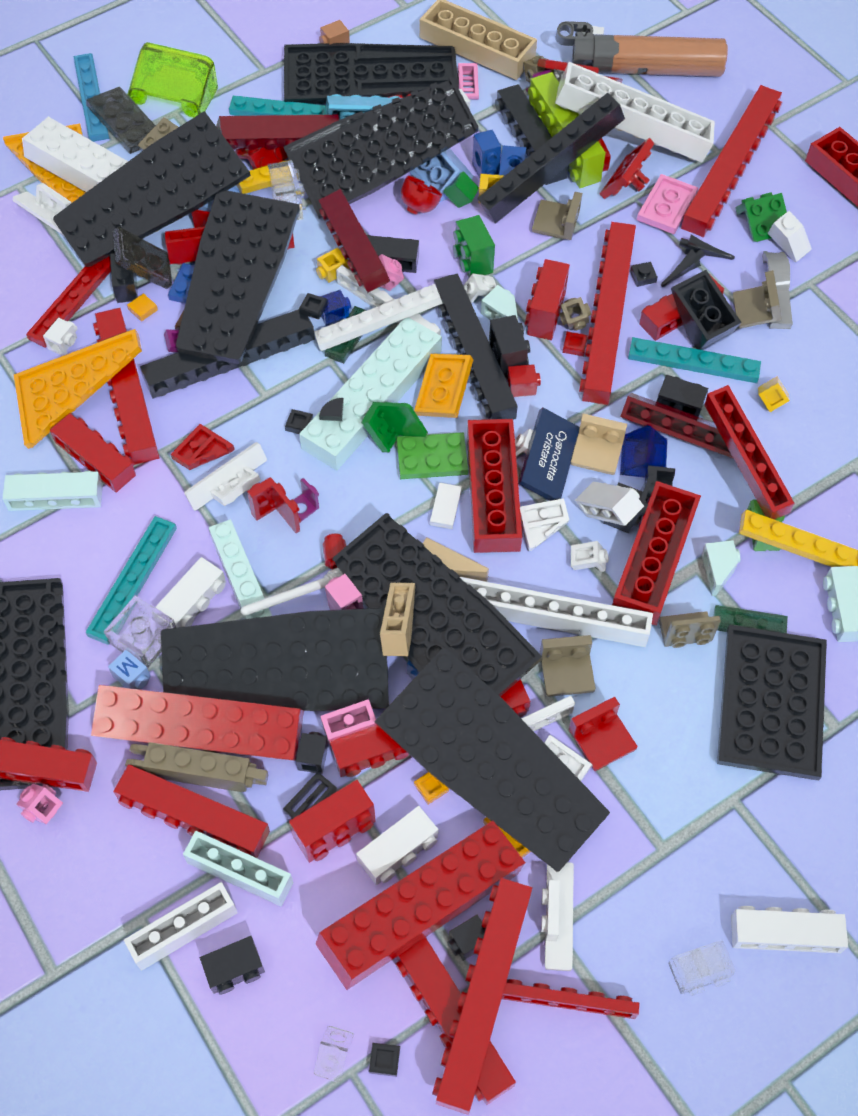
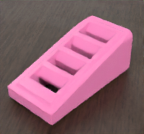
M458 63V88L462 89L463 92H474L465 94L469 99L479 100L477 63ZM463 86H473L474 88H463Z

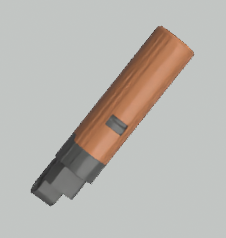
M576 21L561 22L557 27L555 36L558 44L573 46L572 63L598 67V73L721 77L726 69L728 45L725 38L593 34V27L590 23ZM567 31L569 35L563 36L560 32Z

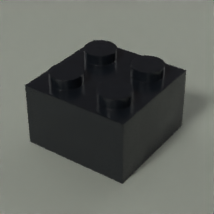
M516 315L490 320L489 344L507 380L508 367L529 365L528 353L531 351L528 340L524 339V328L522 323H518Z

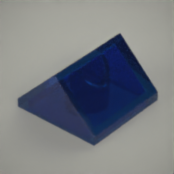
M650 425L626 433L621 449L620 475L645 478L648 466L666 467L668 439Z

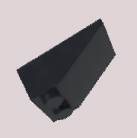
M707 270L671 288L686 334L696 349L702 350L732 334L742 323Z

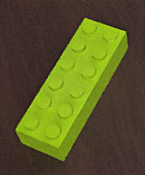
M550 72L531 78L528 94L530 103L553 137L577 118L579 114L555 104L559 82L554 74ZM596 142L569 164L568 172L570 173L571 180L577 184L579 189L601 182L606 152L599 142Z

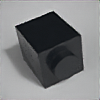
M319 732L301 734L296 758V765L299 771L317 773L318 771L320 774H323L328 750L327 736Z
M478 914L449 931L450 940L447 943L455 956L460 955L463 961L474 955L478 937L483 938L486 928L481 927L482 921Z

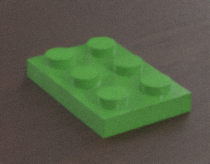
M464 432L429 434L426 437H397L400 480L468 475Z

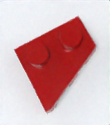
M199 424L171 453V457L180 465L191 470L227 455L235 449L232 443Z

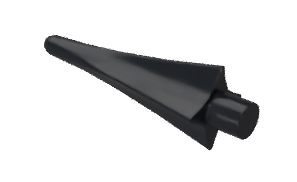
M692 234L689 240L680 239L679 246L686 248L685 254H688L691 249L695 253L701 249L704 251L705 256L735 259L734 255L720 250Z
M691 249L677 268L661 283V287H665L680 276L701 266L700 259L705 256L704 251L699 249L695 253Z

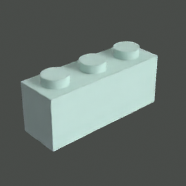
M858 566L831 567L823 578V587L828 592L827 607L833 616L832 631L836 634L838 642H858Z

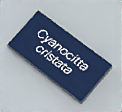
M542 407L537 415L518 484L549 501L561 499L580 427Z

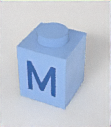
M127 650L108 666L112 676L125 688L141 690L151 678L147 667Z

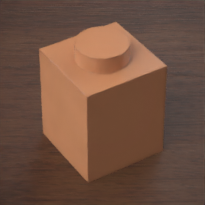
M340 19L320 27V43H329V45L333 43H350L349 30Z

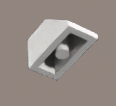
M790 211L774 222L768 232L795 263L812 250L804 226Z

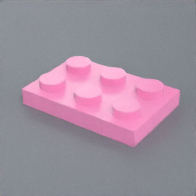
M661 174L640 209L637 221L675 234L684 218V214L698 192V187Z

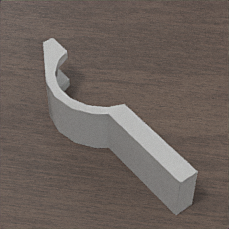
M763 251V263H767L768 271H774L782 320L770 322L769 329H791L793 321L789 293V259L784 252L772 253Z

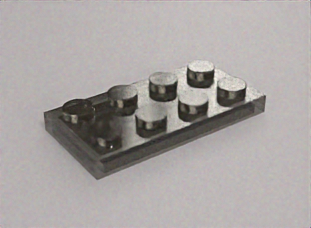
M120 86L86 99V106L129 154L141 150L138 144L156 126Z

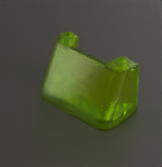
M146 42L139 51L128 89L129 102L142 105L146 102L147 95L181 103L182 109L187 116L196 117L200 113L206 112L218 89L215 64L206 55Z

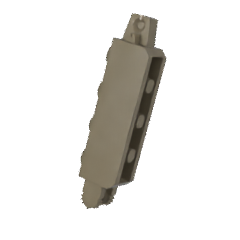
M150 742L148 746L132 744L129 749L134 754L145 756L144 761L127 759L125 763L126 767L128 764L164 780L237 792H246L247 788H252V784L267 785L269 776L267 770L257 769V765L251 763L249 758Z

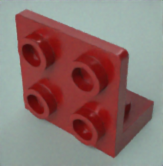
M615 696L571 718L568 730L588 762L592 764L594 771L634 752L638 747L617 715L620 703Z

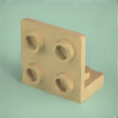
M583 413L571 465L615 475L627 424Z

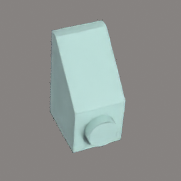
M497 285L482 299L481 314L489 320L516 315L518 320L515 296L509 290Z
M733 540L705 543L701 556L712 596H717L734 573L737 564L740 563V551L735 548Z

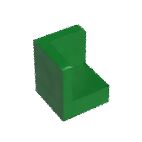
M463 171L459 174L455 183L446 187L443 193L460 208L473 201L479 187Z

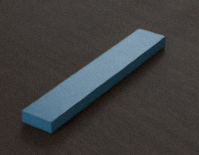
M93 54L73 56L88 137L93 142L110 139Z

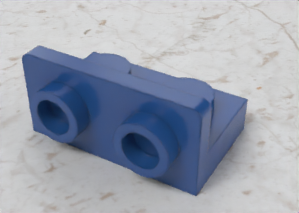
M182 264L168 293L169 300L186 304L194 265Z

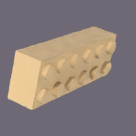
M437 0L420 18L419 38L437 46L455 47L456 54L515 80L525 71L523 62L536 56V38L447 0Z

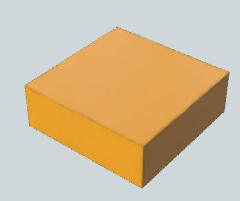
M144 293L127 304L128 310L141 322L158 310L157 305Z
M429 772L414 781V786L428 805L449 792V788Z

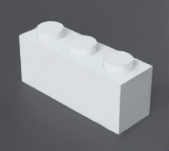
M594 481L575 499L587 517L623 526L644 507L639 500V494L633 488Z
M201 557L154 608L158 620L169 628L191 626L194 618L200 612L207 609L210 600L216 594H220L226 585L224 572Z
M418 806L357 852V861L376 885L381 881L386 883L395 876V871L402 865L404 867L410 865L417 858L416 854L423 849L425 851L429 850L437 843L439 829L421 807Z

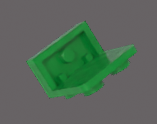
M772 192L760 195L759 199L754 200V197H749L741 200L742 204L735 207L737 215L746 213L752 240L760 242L771 239L772 237L768 232L773 223L787 213L783 194L773 195Z
M373 402L361 422L381 452L385 453L390 452L398 436L426 437L428 433L413 407L408 403Z

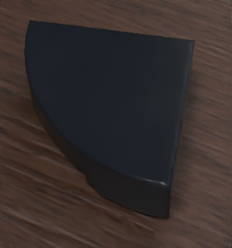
M336 398L327 402L319 413V419L342 421L344 398Z

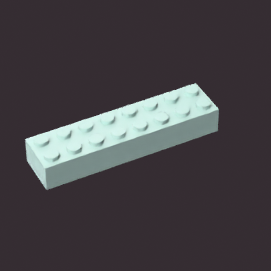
M409 317L403 319L331 398V400L344 398L343 420H320L318 413L299 434L301 449L338 471L368 437L369 433L361 422L372 403H397L426 371L430 354H441L442 336Z

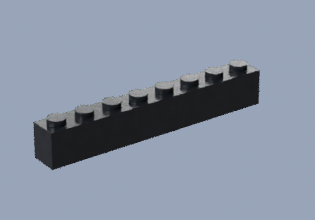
M606 93L480 195L477 199L495 224L624 121L625 117L620 104L609 93Z
M458 273L434 279V284L443 303L438 305L440 317L445 318V327L447 333H451L453 337L454 349L458 350L460 355H471L473 358L468 381L470 384L473 383L475 397L477 401L482 403L484 418L516 419L517 403Z
M298 309L257 324L240 364L178 352L140 366V369L153 399L175 390L186 388L197 382L206 381L219 374H225L241 366H247L252 362L266 359L274 354L288 351L296 346L307 344L315 340L314 326L309 317L300 314Z

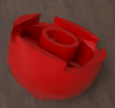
M407 176L401 188V198L407 205L406 209L416 215L418 212L427 213L434 210L441 200L442 193L432 185L430 187L424 184L425 181Z

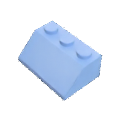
M450 148L410 171L414 177L425 181L424 184L429 187L432 185L442 193L440 202L448 199L443 191L446 187L455 183L461 172L464 171L471 179L474 177Z

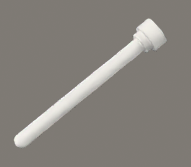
M339 568L330 570L322 579L245 605L241 608V614L247 616L325 588L331 579L340 577L343 574Z

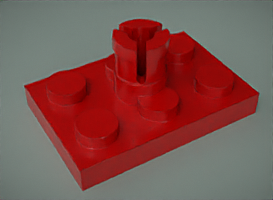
M648 138L627 154L599 194L604 199L611 194L615 196L622 189V186L626 188L630 183L638 192L645 187L644 184H648L650 181L641 172L640 169L643 166L641 163L651 155L652 152L650 150L655 143Z

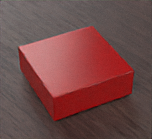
M567 331L562 353L584 357L588 335Z

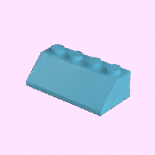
M334 94L327 96L326 115L338 114L340 120L361 111L363 113L371 111L372 107L379 104L381 106L392 102V99L398 96L387 98L376 95L361 97L360 95L341 96Z

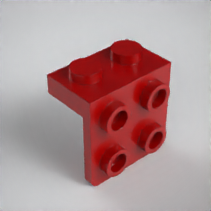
M277 147L275 149L256 148L254 150L246 148L235 149L240 159H248L253 169L279 163L288 158L284 147Z
M269 477L261 483L254 484L247 491L251 514L256 521L276 509L295 533L300 532L299 523H301V519L298 516L299 507L293 499H288L284 487L279 482L276 484Z

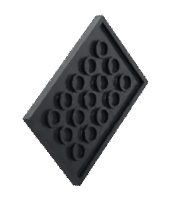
M736 625L728 626L717 764L817 781L821 779L826 639Z

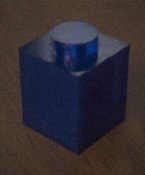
M341 289L320 296L328 299V305L321 316L325 326L350 318L349 309H351V303L348 297H344Z

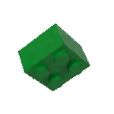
M480 215L456 221V229L453 231L455 240L453 252L455 257L460 259L462 271L466 272L469 278L473 273L479 275L492 274L494 270L495 243Z

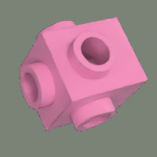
M381 254L379 258L390 279V282L381 287L391 291L404 279L402 266L397 260Z
M32 784L22 791L19 797L20 800L16 805L23 810L20 814L31 823L36 820L47 824L54 817L63 802L55 796L56 792L48 785L39 786Z

